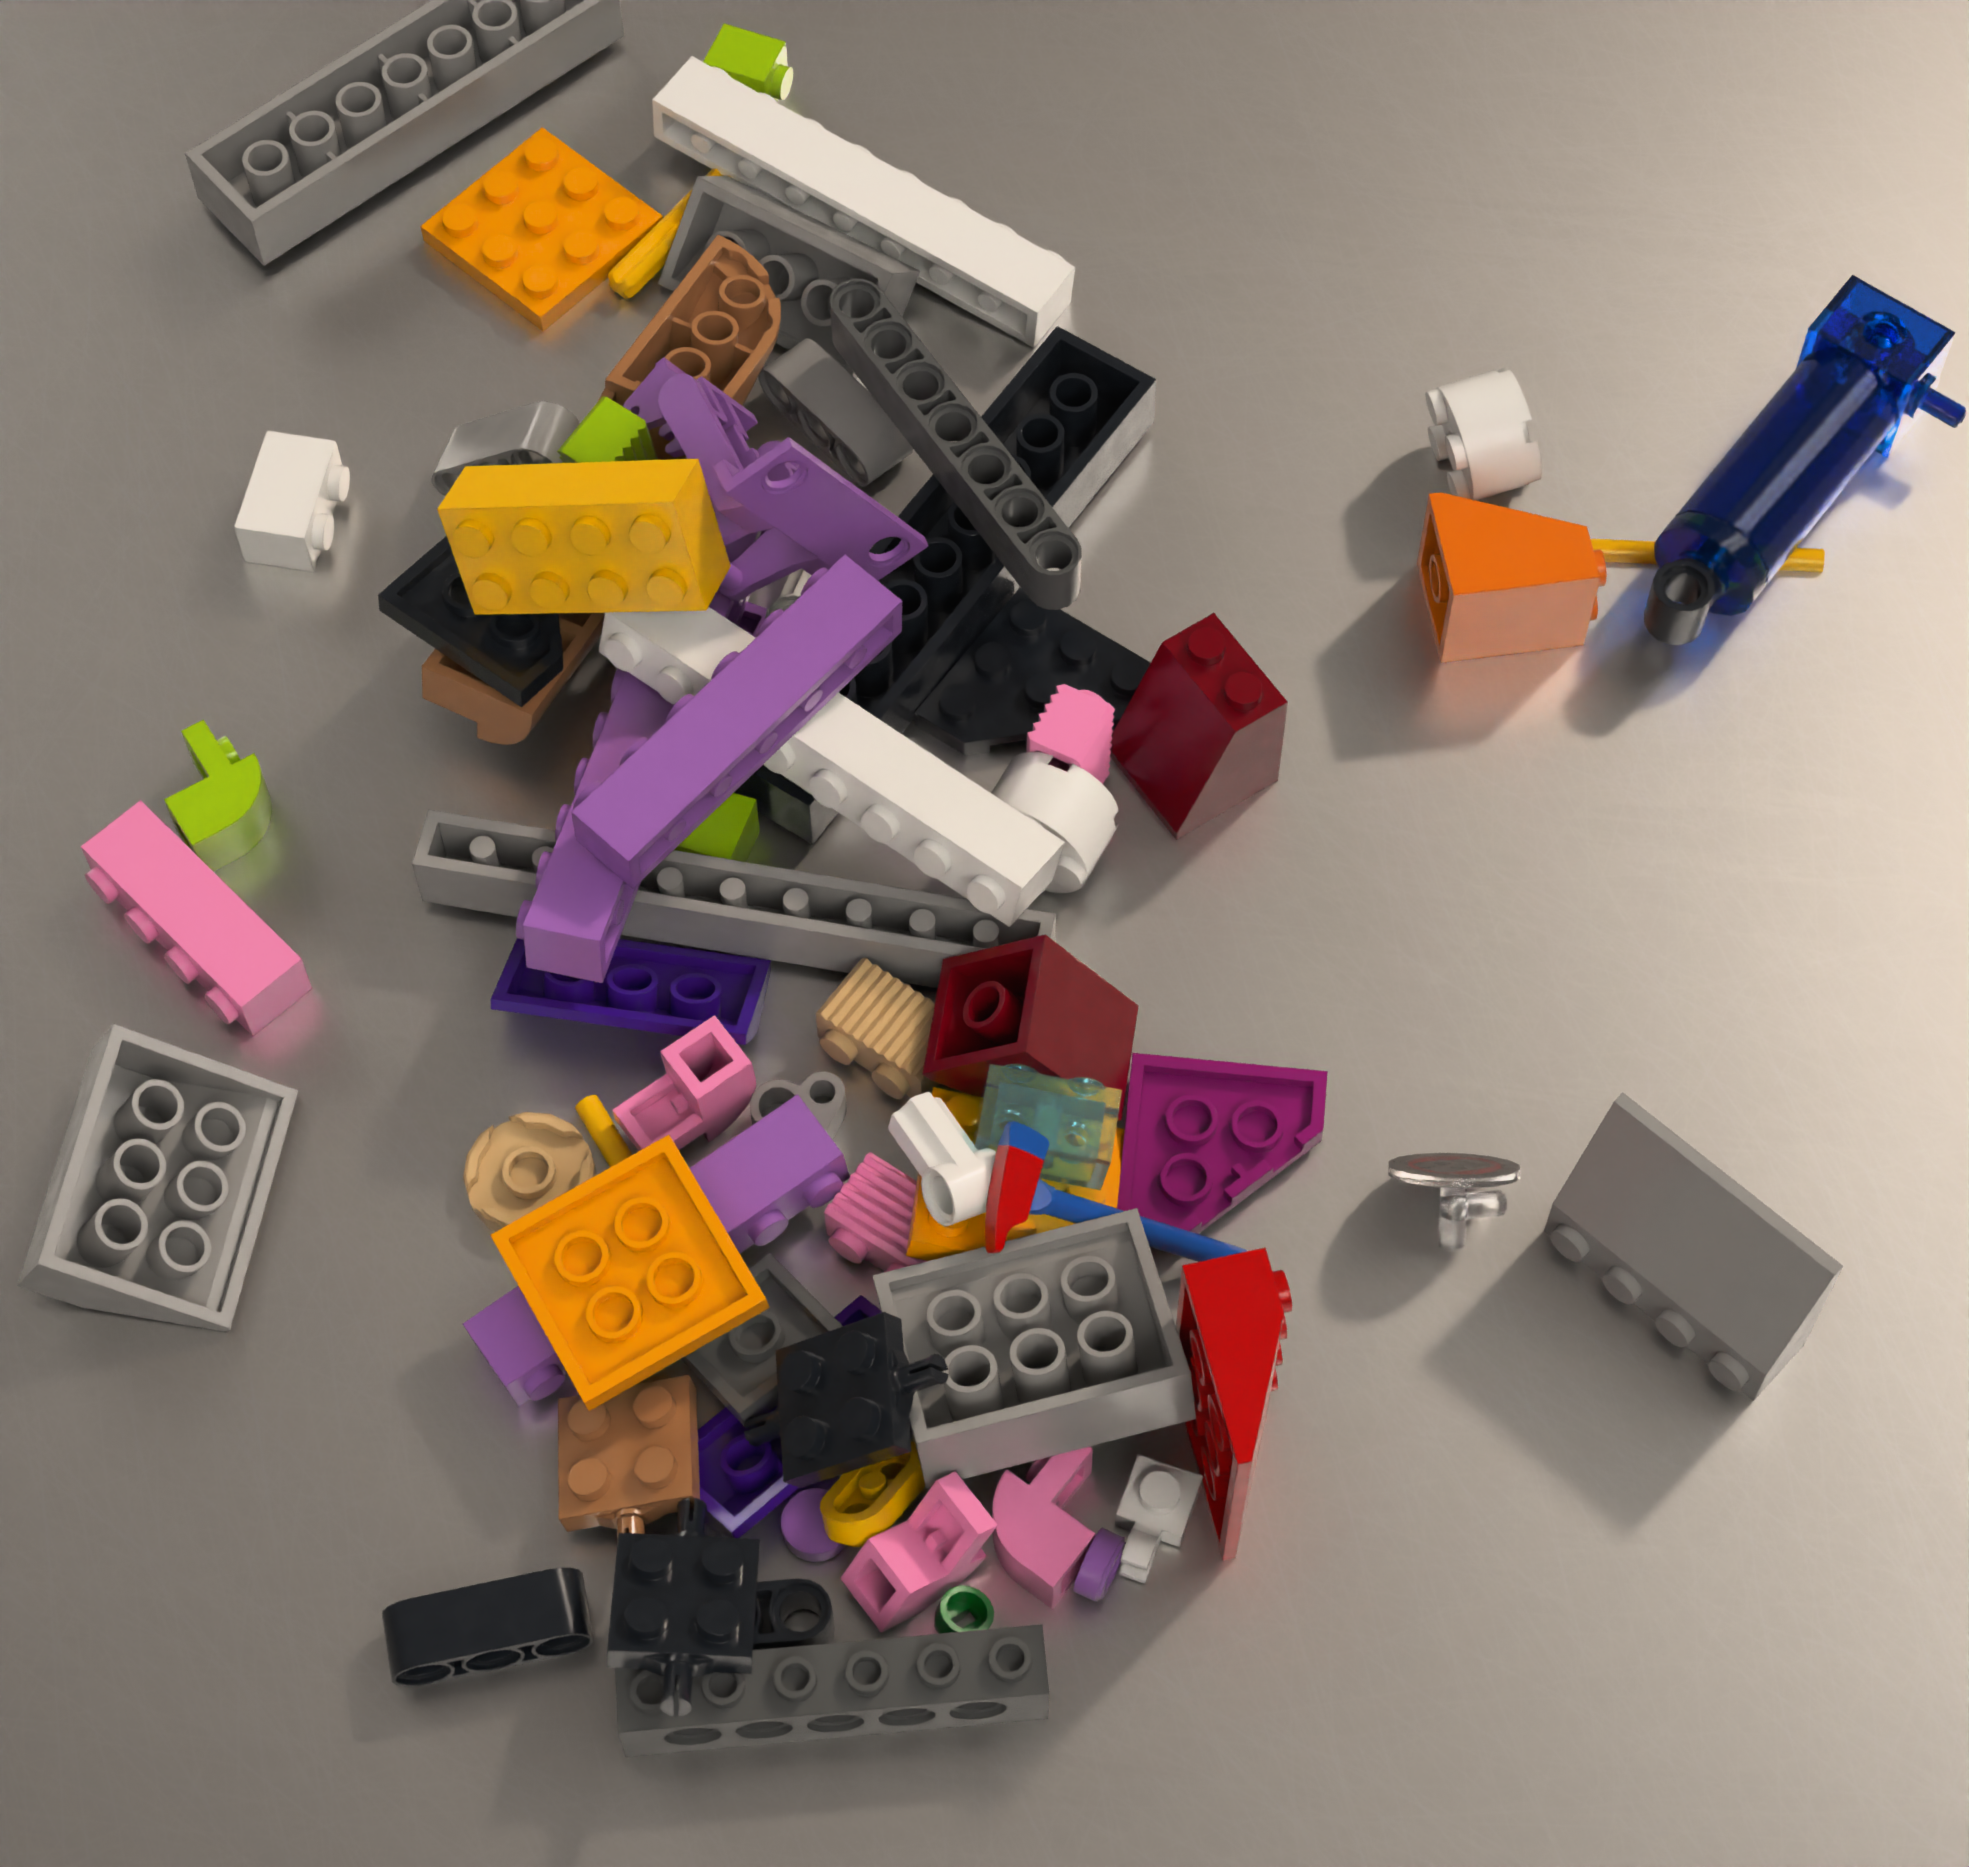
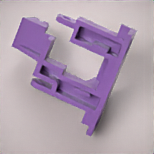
M662 358L655 363V368L623 404L624 408L634 414H638L637 416L646 421L648 430L661 426L659 429L661 437L667 441L674 438L673 441L666 445V453L674 458L686 455L688 459H699L724 545L730 544L750 533L767 530L737 559L730 563L731 567L718 590L732 601L742 600L754 591L801 568L810 575H813L823 567L829 570L844 555H847L879 581L928 547V543L922 534L788 437L782 442L769 441L758 450H755L753 447L749 449L746 443L749 439L746 431L758 423L754 414L702 376L695 379L666 358ZM884 538H901L899 545L887 553L872 554L869 552L876 542Z

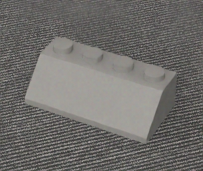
M697 176L658 284L674 291L716 236L720 235L745 249L769 273V284L775 297L780 298L781 304L780 329L776 344L790 350L804 339H812L857 379L858 376L837 351L832 341L830 295L841 282L849 279L871 281L881 289L900 315L903 316L920 271L729 176Z

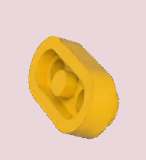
M911 1441V1452L845 1473L828 1490L820 1502V1511L825 1532L831 1540L850 1547H863L869 1538L890 1529L926 1485L914 1442Z

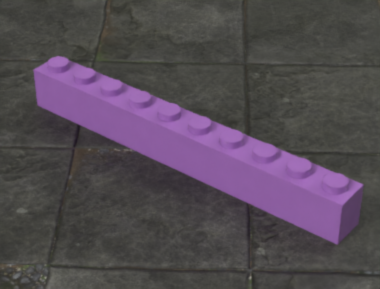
M767 530L750 533L725 545L729 562L731 563L737 559ZM717 590L709 607L739 626L750 595L742 600L732 601ZM617 669L611 688L612 705L609 713L600 712L595 723L593 732L594 750L590 759L581 758L574 780L575 797L571 805L563 804L560 808L555 827L556 844L552 852L544 851L539 860L535 882L537 891L533 901H523L516 922V937L524 940L527 968L599 983L604 981L640 883L632 889L576 840L571 811L576 799L589 784L596 780L603 782L620 766L624 753L636 740L641 737L649 739L666 723L667 715L674 706L667 702L659 692L629 672Z

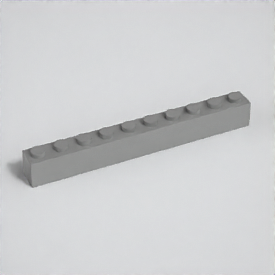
M428 809L412 862L422 901L518 917L523 901H533L537 891L535 882L538 863L544 851H553L556 844L555 830ZM673 850L641 881L621 935L850 973L862 958H868L872 964H877L883 971H888L893 978H899L901 982L938 988L942 962L945 958L1045 934L1055 941L1056 914L1026 909L1008 927L992 915L978 910L965 898Z

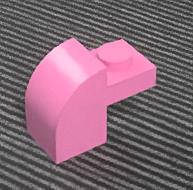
M714 1015L661 1050L660 1053L666 1074L612 1111L616 1122L638 1151L667 1135L671 1136L678 1150L702 1134L710 1142L726 1130L749 1104L752 1094L756 1089V1077L752 1062Z
M1091 1447L1035 1460L1026 1476V1480L1030 1482L1029 1485L1006 1469L994 1492L992 1518L998 1526L992 1532L996 1555L1006 1573L1016 1583L1051 1609L1056 1606L1076 1580L1085 1555L1096 1536L1093 1531L1063 1510L1064 1506L1091 1474L1093 1448Z
M955 1471L935 1481L907 1521L869 1538L840 1579L882 1633L921 1613L943 1597L950 1588L958 1586L986 1558L987 1555L981 1547L998 1525Z

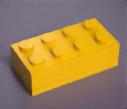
M699 459L465 466L437 508L474 615L706 611L731 567Z

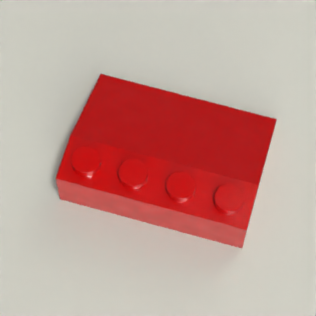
M1266 1247L1182 1265L1176 1329L1191 1372L1196 1419L1184 1423L1198 1474L1203 1476L1202 1488L1222 1561L1234 1559L1237 1555L1266 1421L1270 1393L1278 1390L1275 1366L1283 1364L1280 1340L1287 1339V1325L1284 1313L1292 1312V1299L1286 1275L1283 1270L1272 1271Z

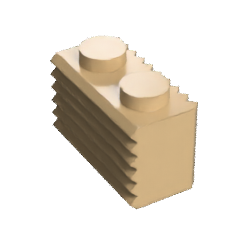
M862 958L816 1012L818 1038H820L819 1043L830 1057L841 1064L849 1065L854 1060L871 1071V1077L875 1084L886 1094L896 1099H902L905 1094L912 1098L922 1093H932L933 1087L940 1084L922 1075L935 1006L934 1002L930 998H925L919 991H914L910 985L903 984L899 978H893L888 971H883L877 964H872L868 958Z

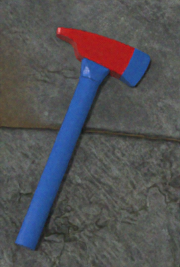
M1015 1121L1008 1122L1005 1125L997 1147L987 1196L985 1248L988 1253H1000L1004 1248L1007 1234L1011 1228L1025 1222L1029 1215L1046 1214L1077 1224L1124 1211L1057 1190L1041 1180L1039 1177L1049 1148L1048 1139L1034 1129ZM1140 1216L1149 1246L1197 1262L1247 1251L1232 1244Z

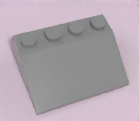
M113 1024L92 1049L17 1286L82 1308L227 1332L231 1328L298 1090Z
M1623 1092L1611 1105L1554 1200L1544 1229L1550 1235L1554 1247L1563 1256L1574 1262L1582 1261L1602 1278L1604 1286L1616 1299L1628 1305L1635 1304L1655 1321L1656 1328L1664 1338L1678 1347H1688L1708 1364L1711 1374L1723 1386L1733 1391L1741 1390L1753 1401L1804 1346L1843 1268V1265Z
M1137 1208L1006 1241L1000 1253H988L986 1248L982 1247L872 1275L881 1313L886 1312L901 1318L904 1353L909 1363L925 1359L932 1354H939L945 1360L948 1370L942 1371L948 1374V1379L945 1383L915 1392L909 1416V1424L926 1489L931 1488L936 1480L955 1471L961 1479H966L1196 1419L1191 1372Z

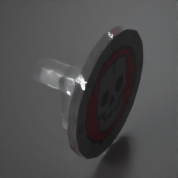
M1466 1153L1412 1154L1388 1161V1176L1398 1181L1416 1185L1440 1187L1439 1247L1449 1250L1465 1248L1467 1219L1502 1216L1507 1210V1200L1501 1190L1467 1193V1188L1496 1187L1512 1184L1520 1180L1521 1172L1520 1165L1510 1160Z

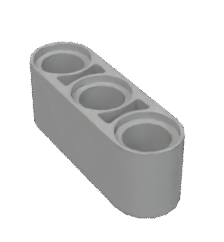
M804 339L765 366L759 374L760 385L770 402L858 485L867 486L913 453L912 446L872 394L812 339Z
M540 401L459 425L454 429L432 475L431 481L433 486L439 493L446 496L465 466L562 463L563 461L559 458L561 455L557 451L580 424L579 420L565 407L552 402Z

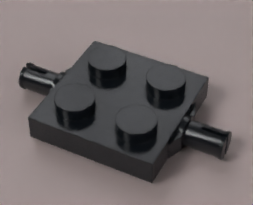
M886 1312L876 1314L775 1350L778 1406L774 1411L746 1419L744 1427L751 1430L744 1431V1435L747 1441L754 1447L781 1438L783 1482L800 1488L911 1452L909 1416L913 1395L916 1391L945 1383L948 1379V1374L942 1371L948 1370L947 1364L939 1354H932L925 1359L909 1363L904 1353L901 1318Z
M685 1498L678 1502L676 1534L618 1533L607 1645V1667L645 1669L664 1676L660 1707L664 1713L671 1716L674 1715L676 1691H679L678 1716L686 1715L691 1711L693 1677L697 1678L715 1672L752 1674L760 1539L722 1538L704 1535L707 1505L698 1498L694 1500L692 1521H689L690 1498Z

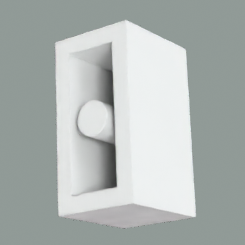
M266 431L234 526L245 562L309 572L315 571L321 550L327 551L331 546L334 535V518L332 515L337 501L343 502L346 499L350 483L349 468L342 465L336 441Z

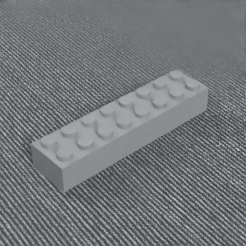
M430 0L186 152L185 156L197 197L265 266L622 38L624 32L620 1Z

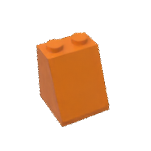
M1442 492L1428 495L1417 566L1441 663L1584 645L1589 622L1596 620L1598 615L1596 596L1598 587L1605 586L1607 578L1603 552L1600 549L1593 550L1587 526Z

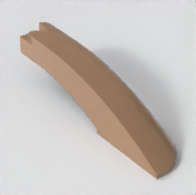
M717 235L605 379V389L599 400L602 396H606L623 406L631 394L655 368V363L662 358H666L693 378L698 379L702 376L743 406L775 346L780 329V298L775 297L769 284V273L745 249ZM661 426L649 430L658 460L688 459L686 455L674 458L666 453V445L673 441L674 438L667 441L659 435ZM605 612L559 613L563 648V670L523 707L514 703L437 649H434L422 665V697L477 722L478 739L501 745L516 744L524 740L597 642L602 634Z

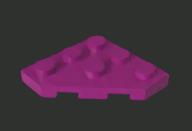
M1132 1053L1117 1209L1128 1211L1137 1208L1140 1216L1200 1234L1322 1141L1328 1071Z

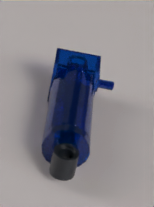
M1852 275L1808 328L1795 371L1655 541L1654 553L1659 569L1653 578L1644 611V624L1648 632L1658 641L1668 645H1683L1692 642L1700 636L1708 612L1728 616L1746 612L1873 451L1888 458L1923 412L1928 413L1952 428L1959 427L1968 413L1967 408L1936 390L1956 332Z

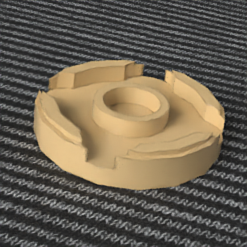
M523 1112L509 1116L510 1121L501 1123L496 1128H494V1125L490 1126L478 1136L466 1156L463 1180L472 1210L487 1228L496 1232L597 1175L589 1145L583 1140L582 1134L573 1124L552 1114Z

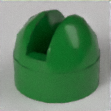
M966 1585L955 1586L945 1592L935 1610L934 1627L938 1634L989 1629L994 1620L993 1605L989 1598L977 1588ZM969 1613L975 1618V1621L963 1628L956 1625Z

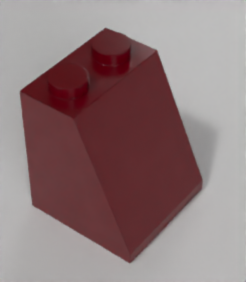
M1212 613L1161 643L1111 735L1113 739L1110 742L1112 744L1110 757L1173 837L1178 840L1278 781L1288 701L1216 614Z
M1046 934L945 958L942 962L922 1075L934 1082L977 1097L1099 1124L1118 1122L1122 1119L1139 1005Z

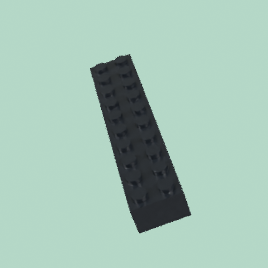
M1056 326L981 418L1069 528L1154 423L1157 379ZM934 475L929 478L898 516V518L925 537L928 547L879 580L882 585L902 600V632L839 691L840 694L901 734L915 719V711L1020 588ZM1016 525V526H1014V527H1025V526H1024V525ZM884 538L876 542L869 552L872 554L887 553L899 545L901 538ZM764 765L734 792L756 799L759 813L811 844H814L838 814L834 809L821 805L810 793L783 775L772 772Z

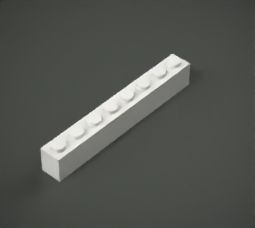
M691 56L652 99L655 138L711 169H718L722 175H729L731 178L919 270L920 273L916 283L1033 348L1071 302L1075 266L1066 262L1056 252L1040 248L1017 235L1010 227L989 220L969 209L961 200L938 192L922 183L912 173L900 171L873 156L866 148L857 144H851L827 131L817 121L796 114L778 104L770 95L758 93L734 80L728 73L718 67H711Z
M710 607L706 611L605 612L599 653L608 658L615 667L629 672L659 692L667 702L675 705L678 700L687 694L695 696L711 681L715 668L725 656L733 651L742 652L755 637ZM839 692L763 764L772 772L783 775L810 793L821 805L834 809L855 823L875 841L886 844L916 864L924 874L937 878L967 898L978 910L992 915L1008 927L1018 919L1052 882L1065 844L1063 840Z

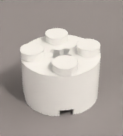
M1509 369L1491 370L1425 392L1427 407L1435 424L1428 427L1429 440L1437 461L1449 459L1453 471L1447 473L1452 495L1478 501L1541 479L1542 462L1538 440L1530 442L1526 422L1532 421L1531 414L1521 387Z
M1026 752L1015 756L1011 760L991 793L1065 842L1052 882L1037 898L1044 891L1053 893L1077 891L1085 884L1117 830L1119 823L1114 822V818L1119 811L1117 803L1111 793L1098 779L1079 766L1072 763L1066 772L1048 765L1053 755L1042 752Z

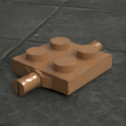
M689 1375L652 1382L641 1381L591 1411H588L580 1395L558 1399L559 1521L567 1532L598 1526L617 1529L618 1543V1533L645 1534L646 1524L652 1523L666 1514L678 1512L677 1505L682 1499L690 1498V1510L694 1509L695 1498L700 1499L696 1386Z

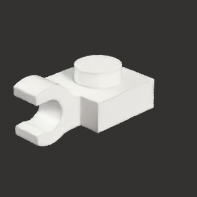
M1137 1455L1115 1518V1526L1131 1531L1121 1556L1120 1562L1123 1563L1119 1571L1120 1576L1145 1584L1160 1541L1178 1547L1181 1546L1201 1489L1203 1476Z

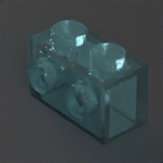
M990 1064L979 1103L973 1138L974 1147L977 1150L990 1148L997 1152L1005 1125L1011 1121L1021 1123L1039 1132L1049 1141V1148L1042 1166L1040 1179L1101 1190L1112 1160L1122 1090L1105 1087L1101 1082L1088 1077L1064 1079L1039 1074L1034 1068L1022 1064H1009L1005 1066Z

